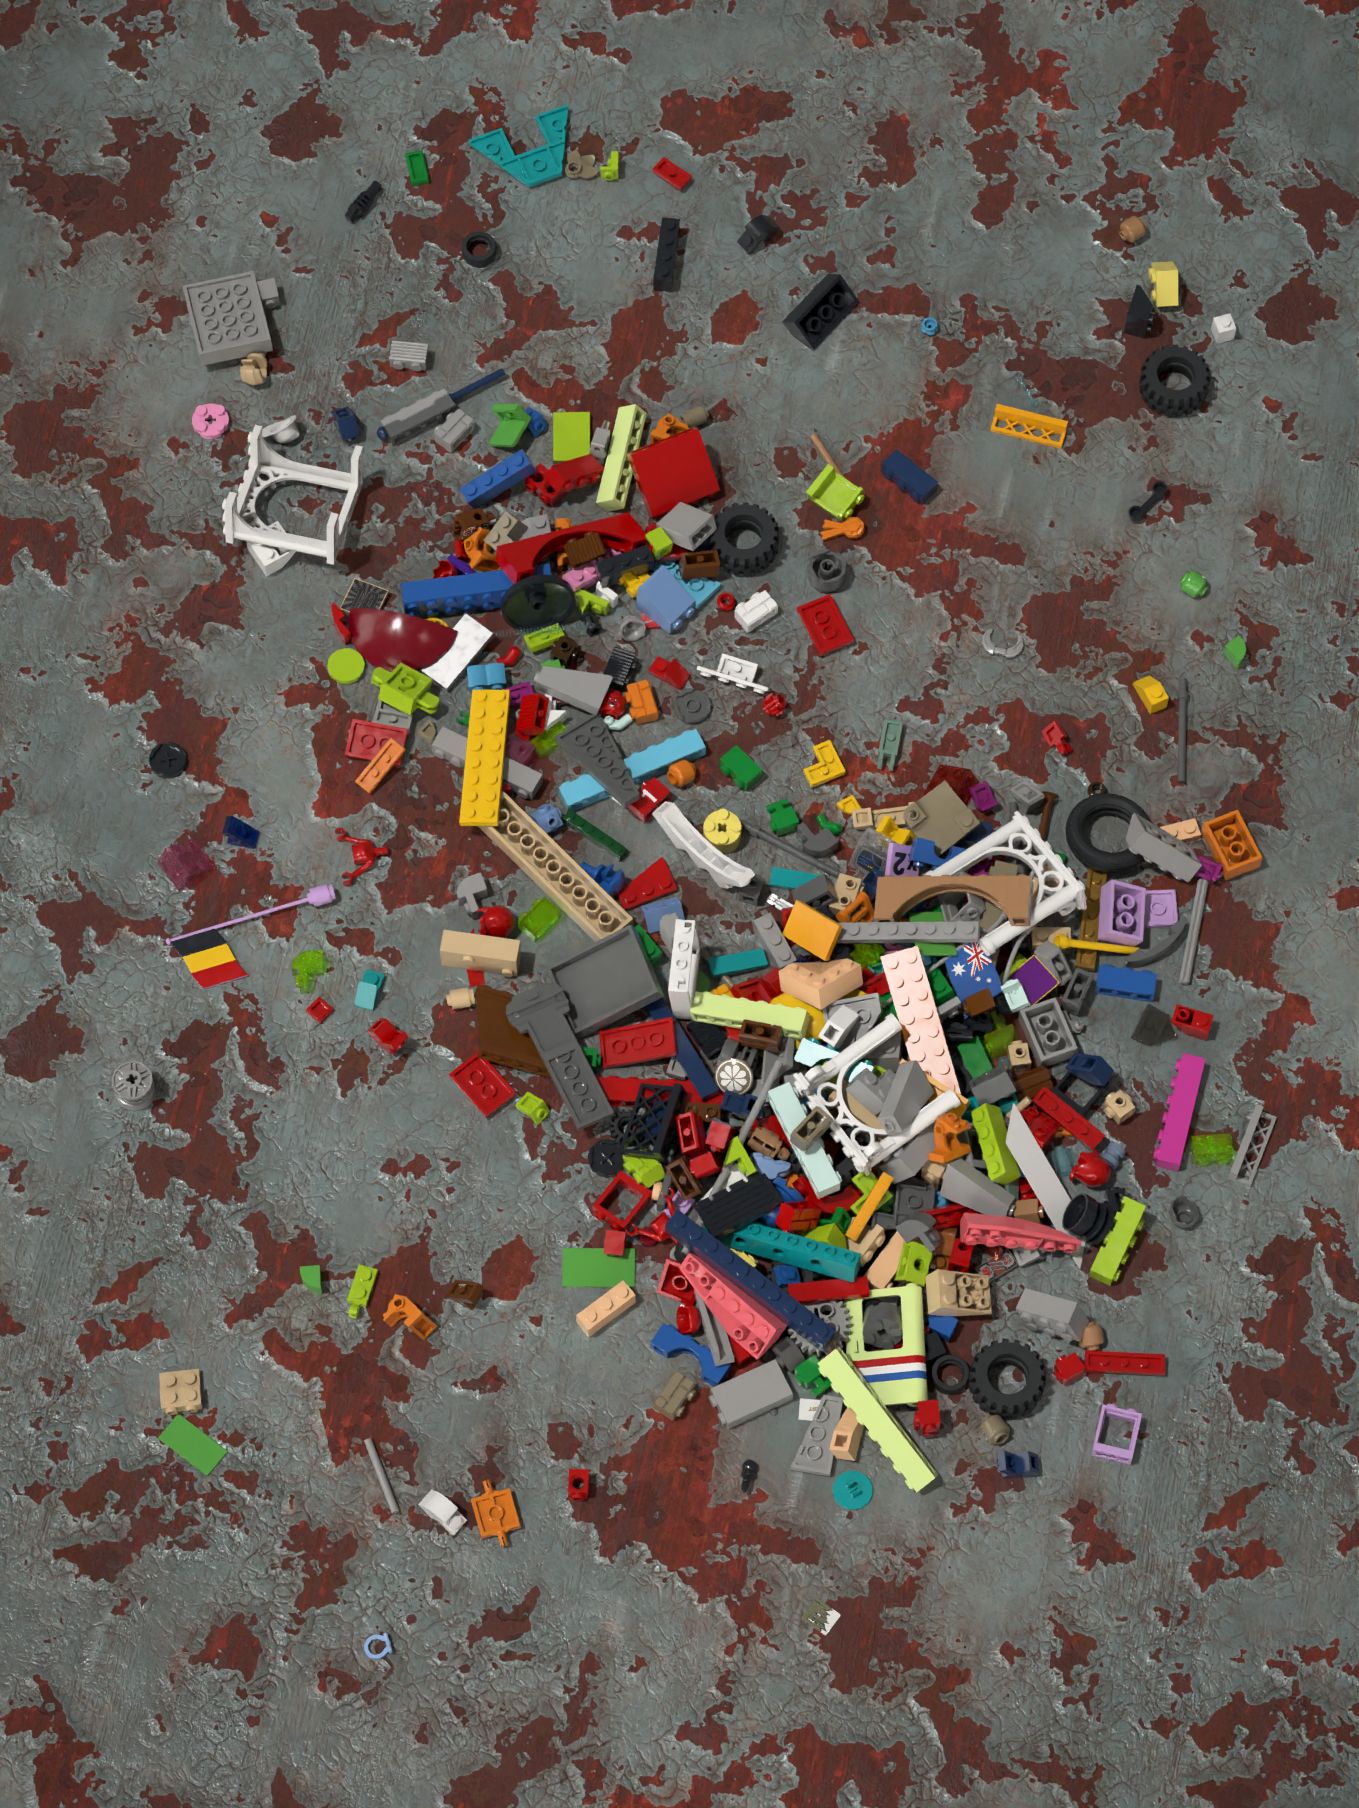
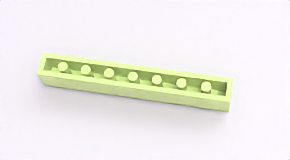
M840 1346L817 1363L820 1366L818 1368L820 1373L830 1379L833 1390L836 1393L840 1392L844 1397V1404L849 1409L854 1410L857 1414L855 1416L857 1421L862 1426L865 1425L871 1439L881 1445V1452L887 1458H891L894 1462V1469L899 1474L902 1473L906 1478L905 1482L911 1490L915 1489L918 1492L938 1476L935 1469Z

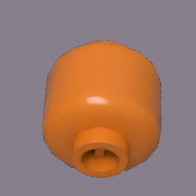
M680 760L670 765L667 778L672 785L683 787L694 781L696 768L689 761Z

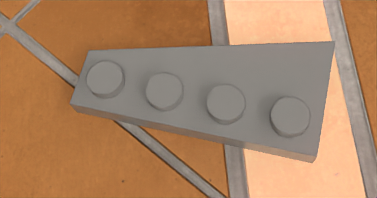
M823 1395L790 1470L830 1477L834 1455L829 1448L834 1430L840 1421L843 1398Z

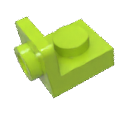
M611 151V158H608V166L600 167L601 179L613 180L619 178L618 151Z
M528 1091L515 1105L517 1110L531 1117L537 1125L550 1112L542 1099Z

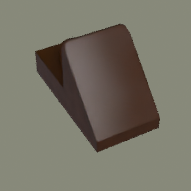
M455 1279L446 1297L473 1310L482 1296L481 1291L484 1287L477 1282Z

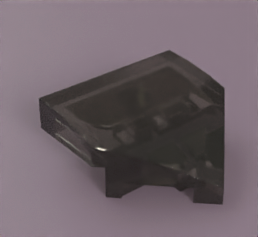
M1148 1004L1131 1038L1141 1044L1151 1046L1176 1038L1177 1036L1172 1029L1169 1014Z

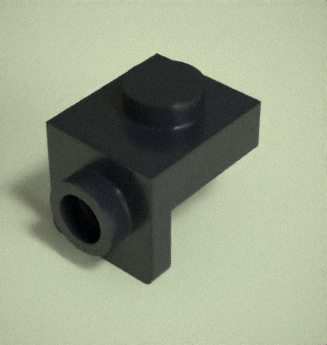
M1112 1187L1105 1192L1103 1204L1113 1209L1114 1217L1118 1211L1116 1199L1124 1198L1125 1188Z

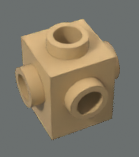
M1119 1090L1116 1093H1110L1105 1098L1104 1112L1109 1118H1113L1118 1125L1134 1114L1135 1106L1127 1093L1124 1094Z

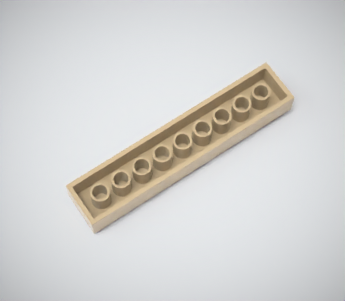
M502 791L498 826L478 827L595 942L628 925L633 926V918Z

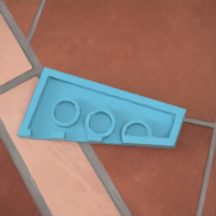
M675 561L654 562V571L649 572L653 574L662 565L666 567L695 600L694 608L696 609L717 592L722 584L718 581L713 582L707 579V577L682 580L678 568L679 565L675 564Z

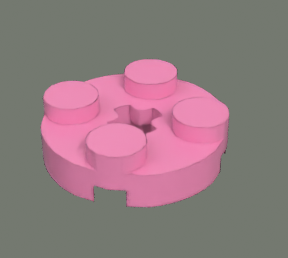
M205 404L195 409L192 424L195 432L200 434L201 437L216 439L224 431H227L229 417L222 405ZM210 418L216 420L213 421L212 424H209L207 422V420Z

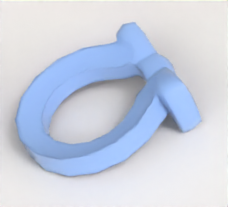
M387 1632L383 1633L384 1636L372 1635L365 1641L364 1651L369 1658L378 1660L385 1657L387 1653H393ZM377 1639L385 1641L387 1646L380 1654L374 1655L369 1652L368 1646L371 1641Z

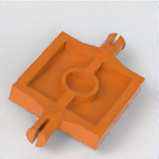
M485 1480L482 1482L485 1493L471 1499L481 1539L498 1536L500 1547H504V1543L505 1546L509 1545L506 1533L521 1528L510 1488L493 1491L491 1480H487V1483Z

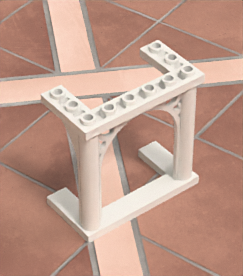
M255 425L253 432L250 431L248 435V442L250 443L248 455H251L248 464L249 469L244 472V482L239 485V495L237 497V493L229 492L227 499L224 498L222 509L225 510L223 514V522H225L223 534L226 535V543L233 544L235 539L327 557V563L334 565L363 485V447L355 446L351 457V473L294 462L282 457L272 450L264 440L262 426ZM266 474L269 476V480L263 481L259 478V475ZM285 480H299L348 490L340 515L331 512L327 523V541L284 533L266 526L259 519L255 511L257 497L268 486ZM253 518L254 521L247 524L244 519Z

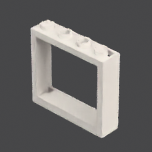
M676 919L668 993L672 1013L678 1019H692L690 1009L696 993L700 958V943L695 920Z

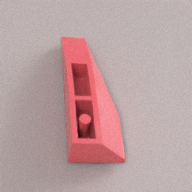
M964 1213L960 1220V1242L967 1245L985 1244L988 1247L1000 1245L1006 1248L1024 1247L1027 1250L1037 1248L1048 1252L1062 1250L1065 1253L1077 1252L1081 1246V1240L1045 1225L1023 1219Z
M691 1252L688 1253L679 1269L727 1334L753 1357L759 1359L779 1339L787 1325Z

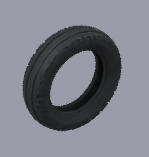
M1111 793L1096 794L1083 799L1072 809L1066 822V840L1074 856L1087 867L1105 873L1124 872L1144 860L1143 856L1139 853L1137 855L1132 853L1129 848L1121 852H1105L1097 849L1086 839L1083 825L1089 818L1098 814L1116 815L1129 824L1134 813L1148 821L1150 819L1145 811L1131 799Z

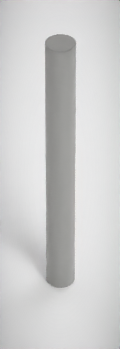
M372 1438L365 1439L364 1443L391 1513H398L399 1508Z

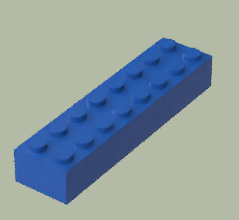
M550 564L537 565L533 576L551 575ZM503 570L401 583L404 613L419 618H435L439 615H455L461 612L489 611L501 607L503 595L514 584Z

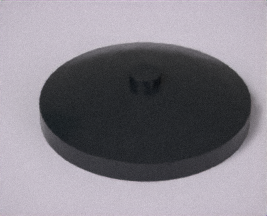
M535 575L518 581L505 592L501 600V611L505 622L512 628L523 632H535L557 623L560 625L566 621L574 611L576 598L572 586L566 580L553 575Z

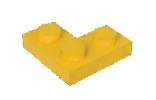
M830 740L813 746V752L819 763L803 769V773L811 788L846 774Z

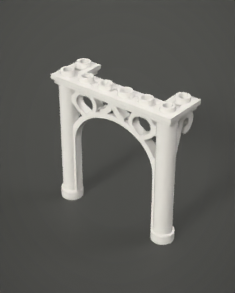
M1018 811L1014 812L1013 820L935 870H930L923 874L931 876H958L962 871L994 855H1008L1018 858L1034 871L1039 881V892L1032 904L1030 926H1011L1010 922L1007 921L980 938L979 946L987 956L992 955L997 948L1057 911L1062 916L1070 914L1075 907L1079 910L1087 909V897L1084 892L1086 888L1080 880L1077 881L1075 879L1073 871L1069 867L1066 868L1061 857L1052 852L1050 844L1041 839L1039 831L1036 828L1033 829L1028 818L1025 815L1022 816ZM1020 842H1022L1023 845L1027 844V847L1024 850H1017L1015 848L1020 844ZM1032 847L1039 854V856H1034L1030 854L1032 851ZM1047 864L1052 871L1044 873V865ZM1049 878H1055L1060 884L1055 888H1051L1045 885V881ZM1044 893L1051 895L1047 899L1043 900Z
M892 1013L887 1015L883 1022L821 1067L820 1065L813 1067L804 1076L802 1073H795L793 1075L795 1079L793 1084L801 1097L805 1096L808 1099L807 1105L811 1110L819 1106L832 1118L831 1126L829 1127L832 1131L830 1135L836 1143L841 1142L844 1146L842 1151L848 1158L852 1157L855 1168L860 1174L864 1172L866 1176L870 1174L869 1171L872 1170L873 1166L935 1122L937 1117L961 1105L958 1097L949 1088L922 1108L902 1132L888 1135L884 1129H875L862 1124L850 1113L845 1105L842 1094L844 1077L856 1062L903 1029ZM839 1073L837 1085L827 1082ZM830 1088L837 1091V1097L833 1102H826L821 1096L824 1089ZM840 1103V1106L837 1107L839 1110L838 1117L834 1119L826 1107L834 1108ZM841 1126L857 1127L851 1133V1140ZM858 1133L870 1134L871 1141L867 1146H860L855 1140ZM875 1135L887 1136L881 1142H875Z

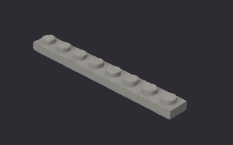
M979 921L839 923L843 927L836 943L979 942L980 923Z

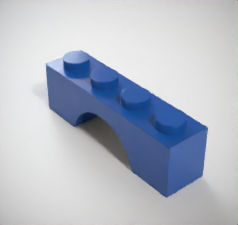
M663 1323L650 1342V1348L665 1358L678 1353L692 1355L701 1365V1380L713 1387L722 1384L731 1370V1364L715 1366L709 1347L705 1345L700 1346L695 1343V1339L691 1336H684L679 1333L675 1326Z

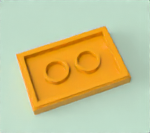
M796 900L782 934L824 961H829L843 926L804 902Z

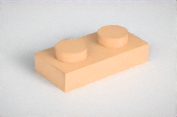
M1195 818L1160 827L1183 842L1201 838Z

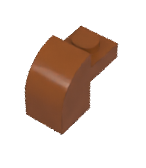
M955 1227L936 1230L942 1242L933 1250V1259L929 1268L948 1270L957 1228Z

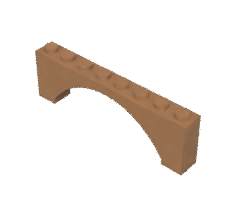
M965 874L960 876L904 875L903 877L885 875L884 877H878L874 920L875 922H898L912 907L930 897L943 893L965 892L978 895L994 903L1007 915L1011 926H1030L1034 884L1031 876L1025 874L1008 876L1006 874L998 876L986 874L979 876Z

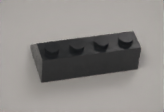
M827 274L782 322L794 338L811 350H814L859 303V300L841 274Z

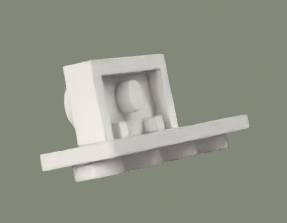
M722 653L717 671L697 666V670L701 671V675L711 677L713 674L719 676L718 680L729 683V680L736 682V686L747 688L748 685L754 687L753 691L764 694L765 691L770 692L771 689L753 683L759 664Z

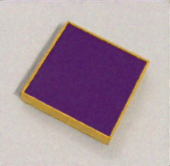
M1035 955L1031 956L1008 977V981L1015 979L1020 981L1029 1000V1006L1037 1004L1060 984Z

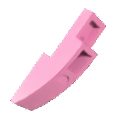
M605 548L608 555L564 574L562 579L572 586L574 592L580 588L586 590L599 581L595 573L596 562L625 552Z

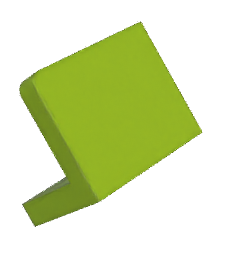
M661 526L646 534V539L653 546L652 556L655 560L671 553L673 542Z

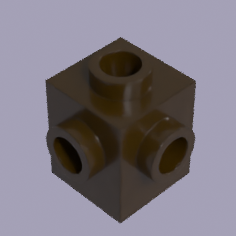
M561 636L558 641L555 640L552 644L550 660L559 659L560 665H564L565 669H567L572 661H576L579 655L578 644L572 638Z

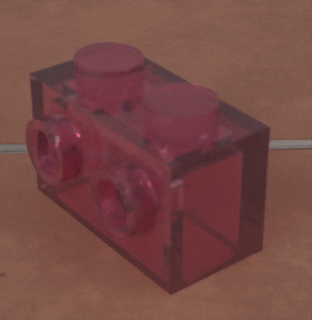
M507 732L505 756L528 767L536 756L535 746L530 741H523L514 732Z

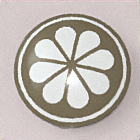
M730 1058L718 1065L715 1071V1081L722 1092L729 1090L743 1095L753 1084V1073L747 1061Z

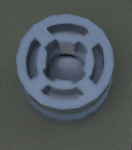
M1110 1142L1106 1148V1153H1103L1101 1157L1108 1162L1111 1169L1115 1170L1119 1165V1159H1123L1126 1151L1120 1145Z

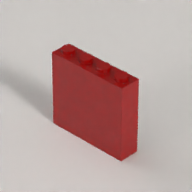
M689 428L626 453L648 516L655 517V519L665 516V512L672 510L680 502L693 505L698 503L700 498L713 497L716 495L715 492L720 491L699 428Z

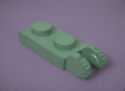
M884 719L878 751L877 769L883 767V757L886 756L891 757L888 768L889 771H893L903 722Z

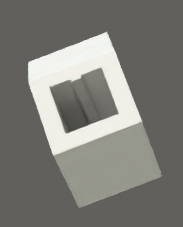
M842 1005L827 1021L818 1037L833 1047L840 1048L860 1015L847 1006Z

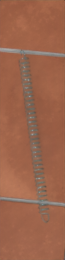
M583 622V629H584V628H585V625H584V622ZM586 622V629L588 627V622ZM569 623V630L573 631L574 624L572 623V630H571L570 623ZM576 623V629L580 630L581 623H579V629ZM590 623V624H594V623ZM562 624V631L564 630L565 632L567 629V624H565V630ZM594 624V625H596V624ZM548 625V632L552 633L553 626L551 625V632H550L549 625ZM555 625V631L559 632L560 625H558V631ZM534 626V634H535V633L538 634L539 627H538L537 633H536L535 626ZM541 626V633L543 632L544 634L546 631V626H544V632ZM593 626V627H595V626ZM527 627V634L531 635L532 627H531V630H530V634H529V630H528V627ZM581 627V630H583L582 627ZM588 627V628H592V627ZM513 628V636H514V635L517 636V633H516V635H515L514 628ZM520 628V635L522 634V636H523V635H524V632H523V634H522V631H521V628ZM524 628V632H525V628ZM574 628V630H575V628ZM506 629V636H507V635H508V632H507V629ZM510 629V634H511V629ZM517 629V633H518V629ZM560 629V632H562L561 629ZM567 629V631L569 632V630ZM585 629V630H586V629ZM492 630V632H493V630ZM496 630V635H497V630ZM499 630V637H500V636H501V633H500V630ZM503 630V634H504V630ZM553 630V632H554V630ZM575 630V631H576V630ZM539 631V634H541L540 631ZM546 631V633L548 634V632ZM532 632V634H533V632ZM554 632V633H555V632ZM518 633V635H519V633ZM525 633V635L527 636V634ZM504 634V637H505V634ZM509 634L508 637H510V634ZM511 634V636H512V634ZM533 634V635H534V634ZM497 635V637H498V635ZM503 635L501 636V638H503ZM519 635V636H520V635ZM496 636L494 638H496ZM512 636V637H513V636ZM498 637V638H499V637ZM505 637V638H506V637Z

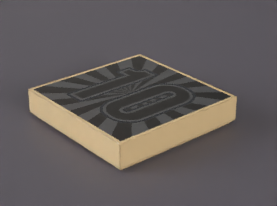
M354 578L340 606V610L348 615L350 608L381 610L389 595V590Z

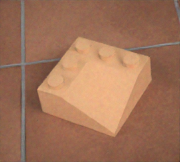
M848 958L828 962L791 963L778 971L781 991L820 1010L863 985L861 964Z

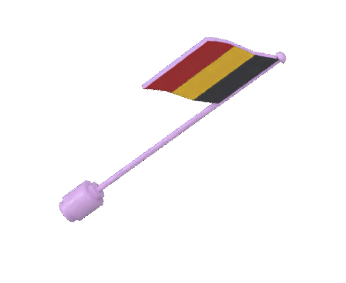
M332 884L317 886L309 889L310 893H307V898L169 939L168 937L166 943L168 945L172 944L184 959L193 978L203 989H207L249 976L239 966L227 943L215 929L309 901L310 905L314 904V907L331 903L332 900L336 899Z

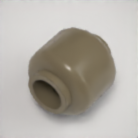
M987 1415L983 1418L980 1432L988 1443L1000 1445L1009 1437L1010 1428L1000 1415Z

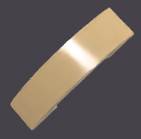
M908 806L871 811V808L852 810L854 829L876 830L884 816H890L898 827L907 826L903 813ZM915 812L909 814L911 818H915L917 815Z

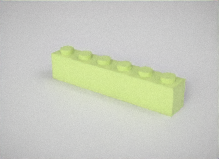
M636 404L619 407L596 500V503L607 512L624 509L633 474L626 453L639 448L647 415Z
M708 991L696 992L690 1009L693 1021L741 1029L743 1020L746 1019L771 1024V1026H782V1032L785 1037L797 1039L805 1038L810 1022L807 1010L801 1007L791 1008L783 1004L773 1005L765 1001H750L743 997L739 999L732 998L725 994L721 996L714 995Z

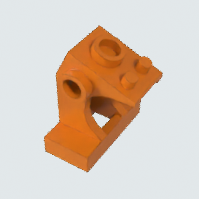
M668 413L659 420L656 429L652 430L650 444L687 430L689 427L686 423L683 424L678 418Z
M479 527L478 531L472 533L470 537L464 540L465 551L471 559L469 565L472 569L482 572L502 570L495 561L496 554L489 553L491 547L484 541L491 530Z
M952 1112L937 1117L934 1125L935 1150L929 1152V1160L944 1164L970 1153V1145L961 1143L957 1139V1134L966 1129H971L966 1120L960 1119Z
M397 1294L389 1302L387 1312L383 1314V1321L391 1328L400 1319L406 1317L407 1319L403 1323L422 1340H425L437 1327L410 1299Z

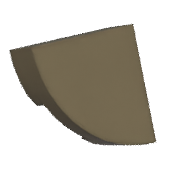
M428 719L417 731V735L431 745L436 738V729L434 723Z

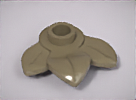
M577 150L572 151L568 155V164L565 167V173L568 177L588 179L598 174V170L593 167L595 155L580 156Z

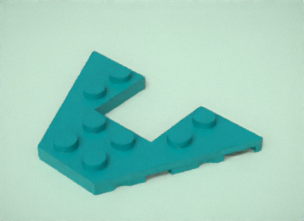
M568 104L535 116V121L547 145L515 156L502 128L469 139V145L528 188L561 177L563 172Z

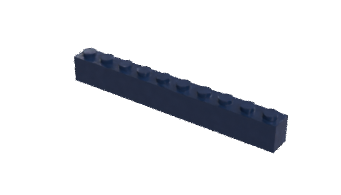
M677 1209L667 1221L665 1232L822 1352L834 1338L836 1330Z

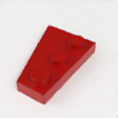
M662 856L626 885L617 894V897L623 909L629 911L678 891V888Z

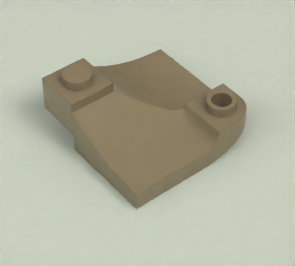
M946 781L942 782L918 801L912 803L903 813L905 823L916 838L935 842L934 852L937 857H940L950 847L956 845L966 835L980 826L979 820ZM915 812L917 815L915 818H911L909 814Z

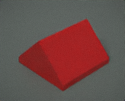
M667 1257L656 1293L684 1304L694 1305L696 1301L695 1289L679 1269L682 1263Z

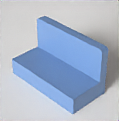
M678 897L641 906L649 933L660 931L659 921L666 914L675 912L679 919L685 920Z

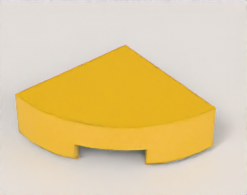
M853 795L836 803L837 808L846 814L852 815V810L862 809Z

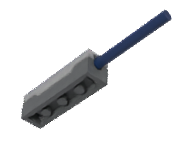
M503 368L453 394H448L444 388L433 392L424 399L417 400L415 404L409 407L401 408L399 412L393 415H387L381 420V427L377 430V437L380 440L388 439L390 444L394 446L445 420L451 412L454 413L456 411L453 401L505 375Z

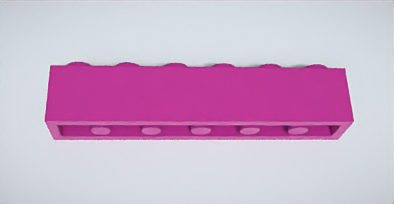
M1183 1053L1182 1058L1177 1059L1175 1070L1178 1071L1177 1077L1173 1076L1170 1088H1174L1173 1094H1169L1166 1105L1170 1107L1168 1112L1164 1111L1162 1123H1165L1164 1130L1160 1129L1157 1141H1161L1160 1148H1155L1153 1156L1154 1159H1157L1155 1166L1174 1171L1179 1170L1205 1058Z

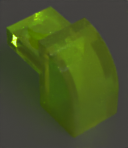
M308 950L300 953L294 959L292 973L293 976H296V987L300 988L301 994L308 993V976L324 975L323 950Z
M997 1011L990 1013L994 1031L984 1035L983 1040L991 1059L1006 1053L1008 1045H1011L1014 1037L1013 1024L1007 1026L1003 1015L998 1016Z

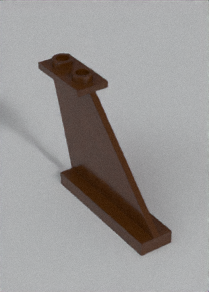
M477 984L474 994L480 1042L477 1058L551 1079L528 1032L520 1034L516 1028L510 1025L507 1019L506 1005L512 1001L511 997L515 995L505 990L493 989L488 985Z

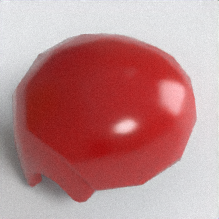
M447 560L439 561V567L433 569V579L459 575L458 569Z
M693 1304L679 1305L676 1313L679 1333L693 1334L697 1332L702 1321L699 1309Z

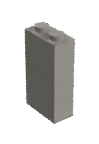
M776 1359L711 1388V1396H709L713 1408L717 1407L719 1411L717 1416L722 1425L725 1424L727 1429L793 1400V1393Z

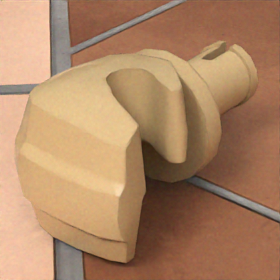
M267 352L260 354L252 353L248 355L247 359L241 360L243 367H240V375L243 382L250 385L265 383L268 365L265 358Z

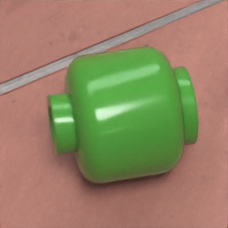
M1187 570L1179 581L1181 590L1193 598L1198 594L1202 596L1208 588L1205 585L1207 578L1196 570H1191L1190 572Z

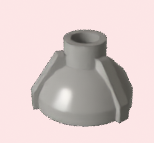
M625 616L618 634L620 638L626 641H636L644 637L646 627L640 618Z

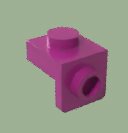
M987 781L968 788L976 809L988 812L993 810L995 805L999 804L994 799Z
M1199 855L1198 858L1202 866L1195 873V876L1205 879L1209 883L1219 880L1223 872L1221 869L1223 864L1215 863Z

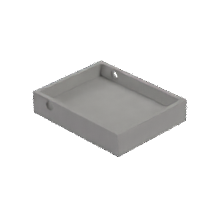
M254 271L182 286L201 366L246 357L252 353L260 354L273 351Z

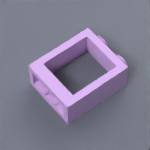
M1114 1404L1103 1405L1091 1455L1131 1465L1142 1414L1131 1408L1126 1410L1120 1409ZM1105 1416L1134 1423L1129 1450L1099 1443Z

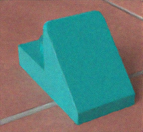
M366 969L362 981L358 983L355 1007L370 1011L374 1010L385 978L384 974Z

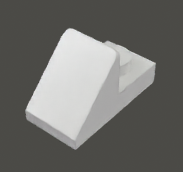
M546 693L545 696L549 698L543 735H547L567 719L566 711L556 710V700H553V697Z

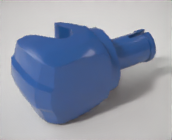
M586 862L580 864V867L611 897L623 889L625 881L624 872L621 869L617 873L614 872L612 869L614 864L607 867L601 864L597 868Z

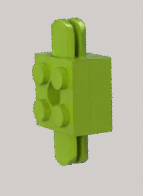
M401 662L392 672L381 667L373 670L371 683L380 687L379 700L410 716L417 708L429 714L435 713L438 709L439 697L430 693L433 680L430 677Z

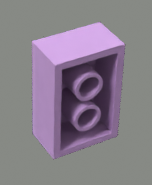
M1110 880L1101 887L1098 940L1135 947L1143 942L1146 888L1116 880Z

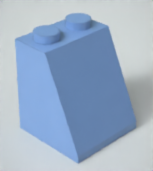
M663 565L638 588L636 608L669 634L674 629H679L686 618H690L695 611V600Z

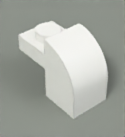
M432 1489L418 1504L430 1518L439 1521L451 1535H455L467 1521L448 1498Z

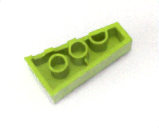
M1124 1196L1121 1202L1120 1212L1117 1211L1112 1228L1105 1237L1104 1245L1101 1246L1089 1273V1277L1111 1286L1113 1280L1117 1282L1121 1273L1118 1269L1121 1263L1125 1265L1129 1257L1127 1250L1129 1247L1133 1248L1137 1240L1135 1234L1137 1230H1142L1145 1223L1143 1215L1146 1206Z

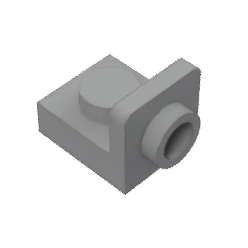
M1024 1247L1012 1249L1020 1267H1024L1038 1259H1046L1044 1254L1046 1251L1044 1249L1027 1250Z

